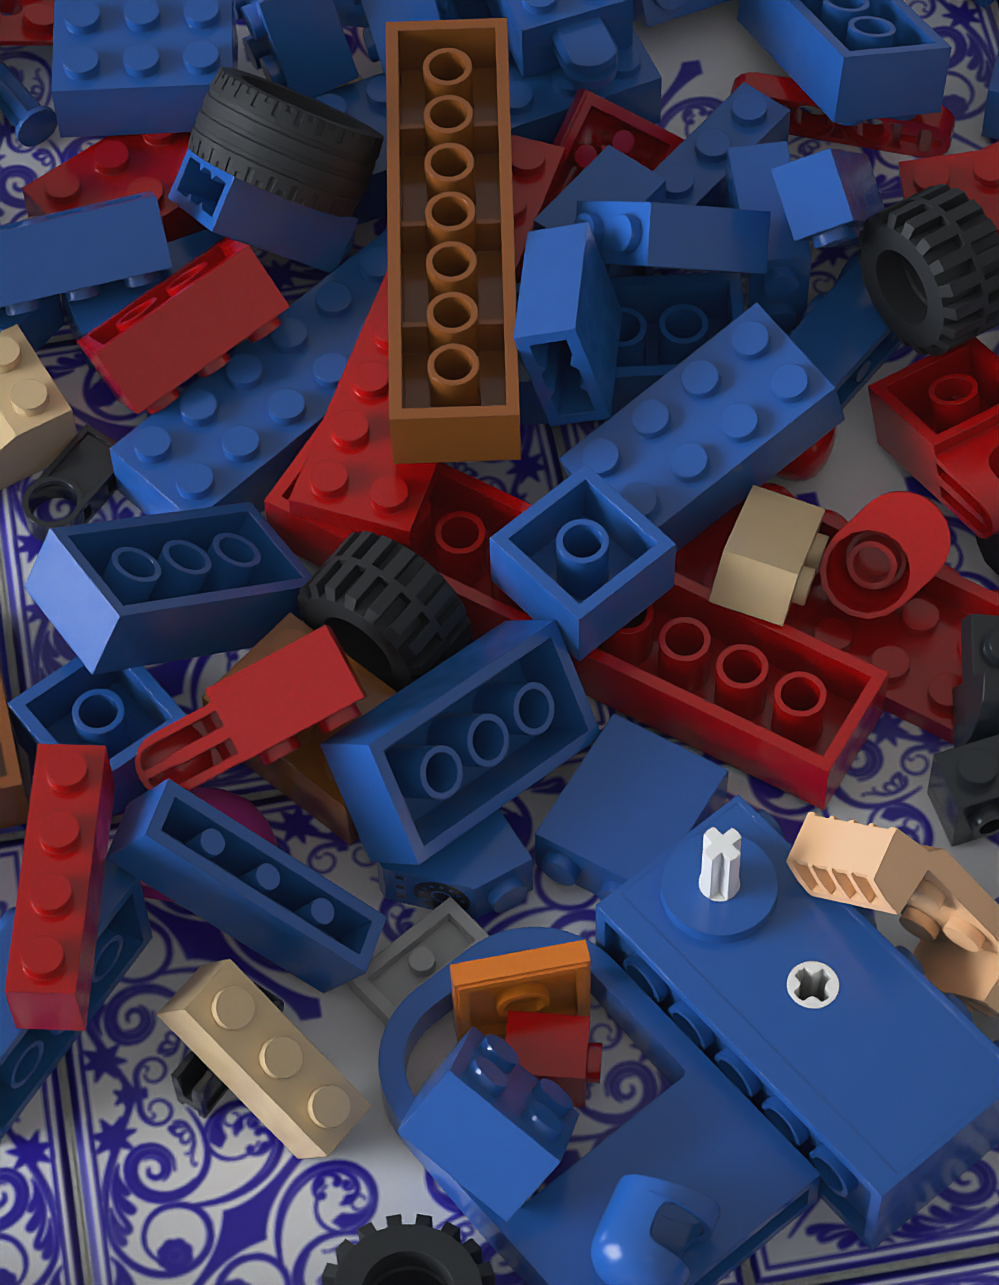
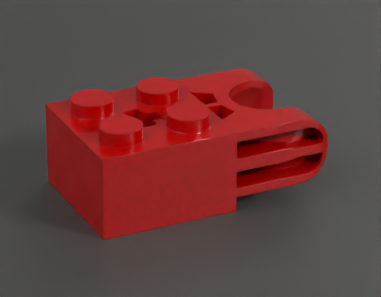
M974 337L939 356L932 357L929 355L868 385L877 443L977 536L986 539L999 532V357L979 339Z
M324 625L204 689L211 703L147 737L137 749L135 769L140 781L148 790L169 778L190 791L256 756L259 757L263 766L277 761L303 747L297 734L316 724L319 725L323 734H327L362 715L356 703L368 697L332 628Z

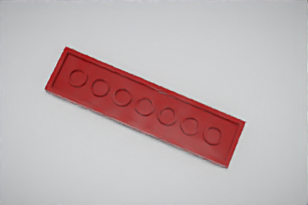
M511 135L515 276L517 284L523 269L527 232L534 231L533 220L548 206L565 165V147ZM387 269L289 498L290 514L361 533L363 531L373 532L379 536L383 535L398 543L411 546L444 462L393 464L389 424Z

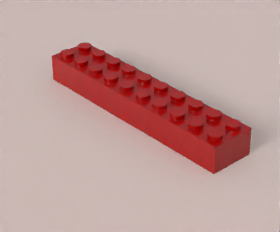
M320 423L268 494L264 504L267 522L295 555L321 567L351 533L357 531L290 514L289 498L320 428ZM443 464L411 546L402 545L432 565L454 589L457 596L463 602L467 610L466 614L471 620V640L476 641L504 621L533 620L491 581L489 539L532 505L451 466ZM676 572L673 588L582 660L578 661L569 653L587 696L822 810H825L883 714L889 672L785 623L783 626L711 603L709 599L712 589Z

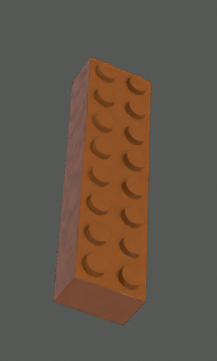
M507 18L386 22L389 424L393 464L521 460L518 349L513 339L517 308Z

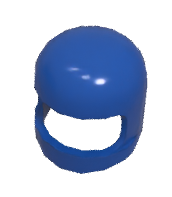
M638 1174L622 1176L614 1189L592 1239L591 1259L596 1273L607 1285H686L691 1275L689 1268L681 1260L686 1248L694 1241H706L712 1236L721 1216L720 1206L710 1196L670 1181ZM674 1204L685 1209L699 1222L695 1224L678 1222L660 1215L659 1212L666 1205Z

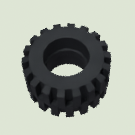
M948 184L932 185L867 218L864 222V229L860 231L858 238L861 248L858 250V260L862 268L861 275L870 299L882 317L883 322L905 346L911 345L914 351L921 355L929 353L932 357L939 356L999 325V234L992 220L988 219L982 207L974 199L969 200L966 193L957 187L951 189Z
M373 532L351 533L301 588L300 594L297 596V604L301 609L299 613L306 625L313 630L324 625L330 626L345 654L396 692H399L461 651L472 636L470 633L472 624L466 614L467 610L445 578L432 565L409 548L383 535L379 536Z
M397 1214L386 1216L387 1227L377 1231L372 1222L358 1228L359 1242L354 1245L345 1238L335 1249L337 1265L327 1263L321 1276L323 1285H495V1274L490 1261L483 1263L482 1248L473 1238L462 1244L459 1227L446 1221L441 1230L434 1229L432 1216L422 1214L416 1215L415 1224H402V1216Z

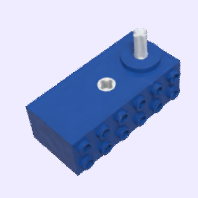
M738 794L596 905V945L606 952L812 1164L821 1174L818 1196L873 1251L999 1144V1041L995 1040L992 1042L973 1024L970 1011L958 997L949 992L943 994L925 977L921 963L911 951L901 945L894 947L877 930L876 922L866 908L811 896L795 878L786 862L792 846L784 839L778 823L765 810L760 808L754 810Z

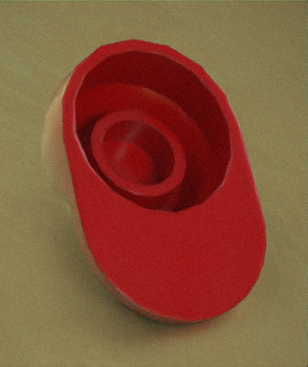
M892 491L871 500L832 537L824 549L819 571L823 590L832 604L850 616L865 619L887 616L902 607L941 570L946 562L950 551L951 535L944 514L930 499L910 491Z

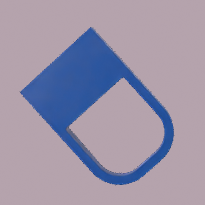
M521 927L496 933L468 948L417 987L401 1002L385 1027L379 1048L378 1067L381 1094L389 1121L397 1135L526 1285H607L595 1271L591 1259V1243L619 1179L624 1175L638 1174L689 1187L710 1196L720 1206L721 1216L712 1236L706 1241H694L686 1248L681 1260L689 1268L691 1275L686 1285H717L817 1202L821 1174L606 952L586 939L591 960V995L672 1086L522 1205L513 1217L506 1222L397 1132L415 1099L406 1078L409 1058L416 1043L425 1031L453 1009L450 964L584 940L585 938L568 931L548 927ZM674 1204L666 1205L659 1212L660 1215L678 1222L693 1224L699 1222L685 1209Z

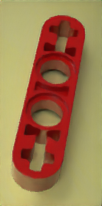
M748 72L740 74L735 78L730 95L745 82L776 102L787 105L784 107L791 110L789 135L928 158L942 156L948 152L955 128V117L944 106L941 107V112L919 114L911 120H895L888 117L878 118L882 124L863 122L859 125L847 126L834 123L826 114H811L799 108L800 106H812L820 109L800 86L789 77Z

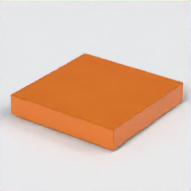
M586 939L450 964L453 1020L457 1042L465 1036L472 1026L485 1036L493 1034L501 1039L506 1038L508 1010L590 1016L591 960Z

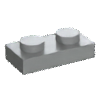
M450 896L373 957L367 972L349 981L350 989L386 1026L396 1008L410 993L468 948L489 937V935Z

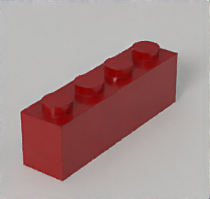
M38 744L4 991L15 1027L19 1029L86 1031L106 866L105 857L108 850L115 783L106 746Z

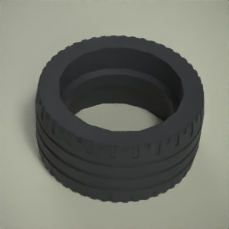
M220 67L209 86L210 90L205 95L202 103L203 107L200 108L196 117V124L192 128L188 149L220 170L281 198L330 215L351 217L362 199L361 195L365 192L368 185V178L374 171L375 162L379 158L384 136L350 115L300 92L251 73L230 67Z

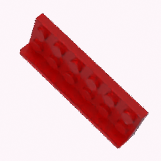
M764 483L760 486L761 488L800 500L778 484ZM747 497L675 554L676 573L710 589L713 588L723 550ZM825 509L818 533L829 536V543L832 537L848 521L839 513ZM944 564L941 570L902 607L887 616L865 619L850 616L832 604L823 590L820 571L818 570V573L815 572L805 605L801 606L792 603L784 623L889 672L884 710L954 744L952 689L963 683L961 619L970 614L999 616V590H989L962 577L952 567Z

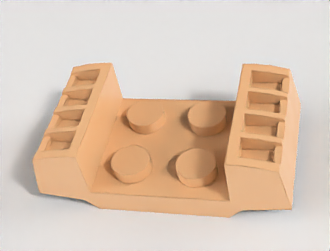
M809 812L786 861L802 887L814 897L896 915L901 913L902 915L899 918L900 924L908 932L921 939L913 954L921 963L925 977L943 994L949 992L958 997L971 1013L978 1011L987 1017H999V904L946 849L918 844L895 827L884 829L879 828L874 823L863 825L852 819L847 822L841 821L835 816L825 818L815 812Z

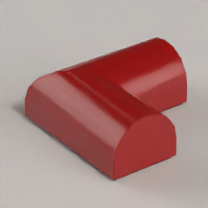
M578 89L552 143L553 145L565 147V165L549 204L608 145L653 171L684 139L586 89Z

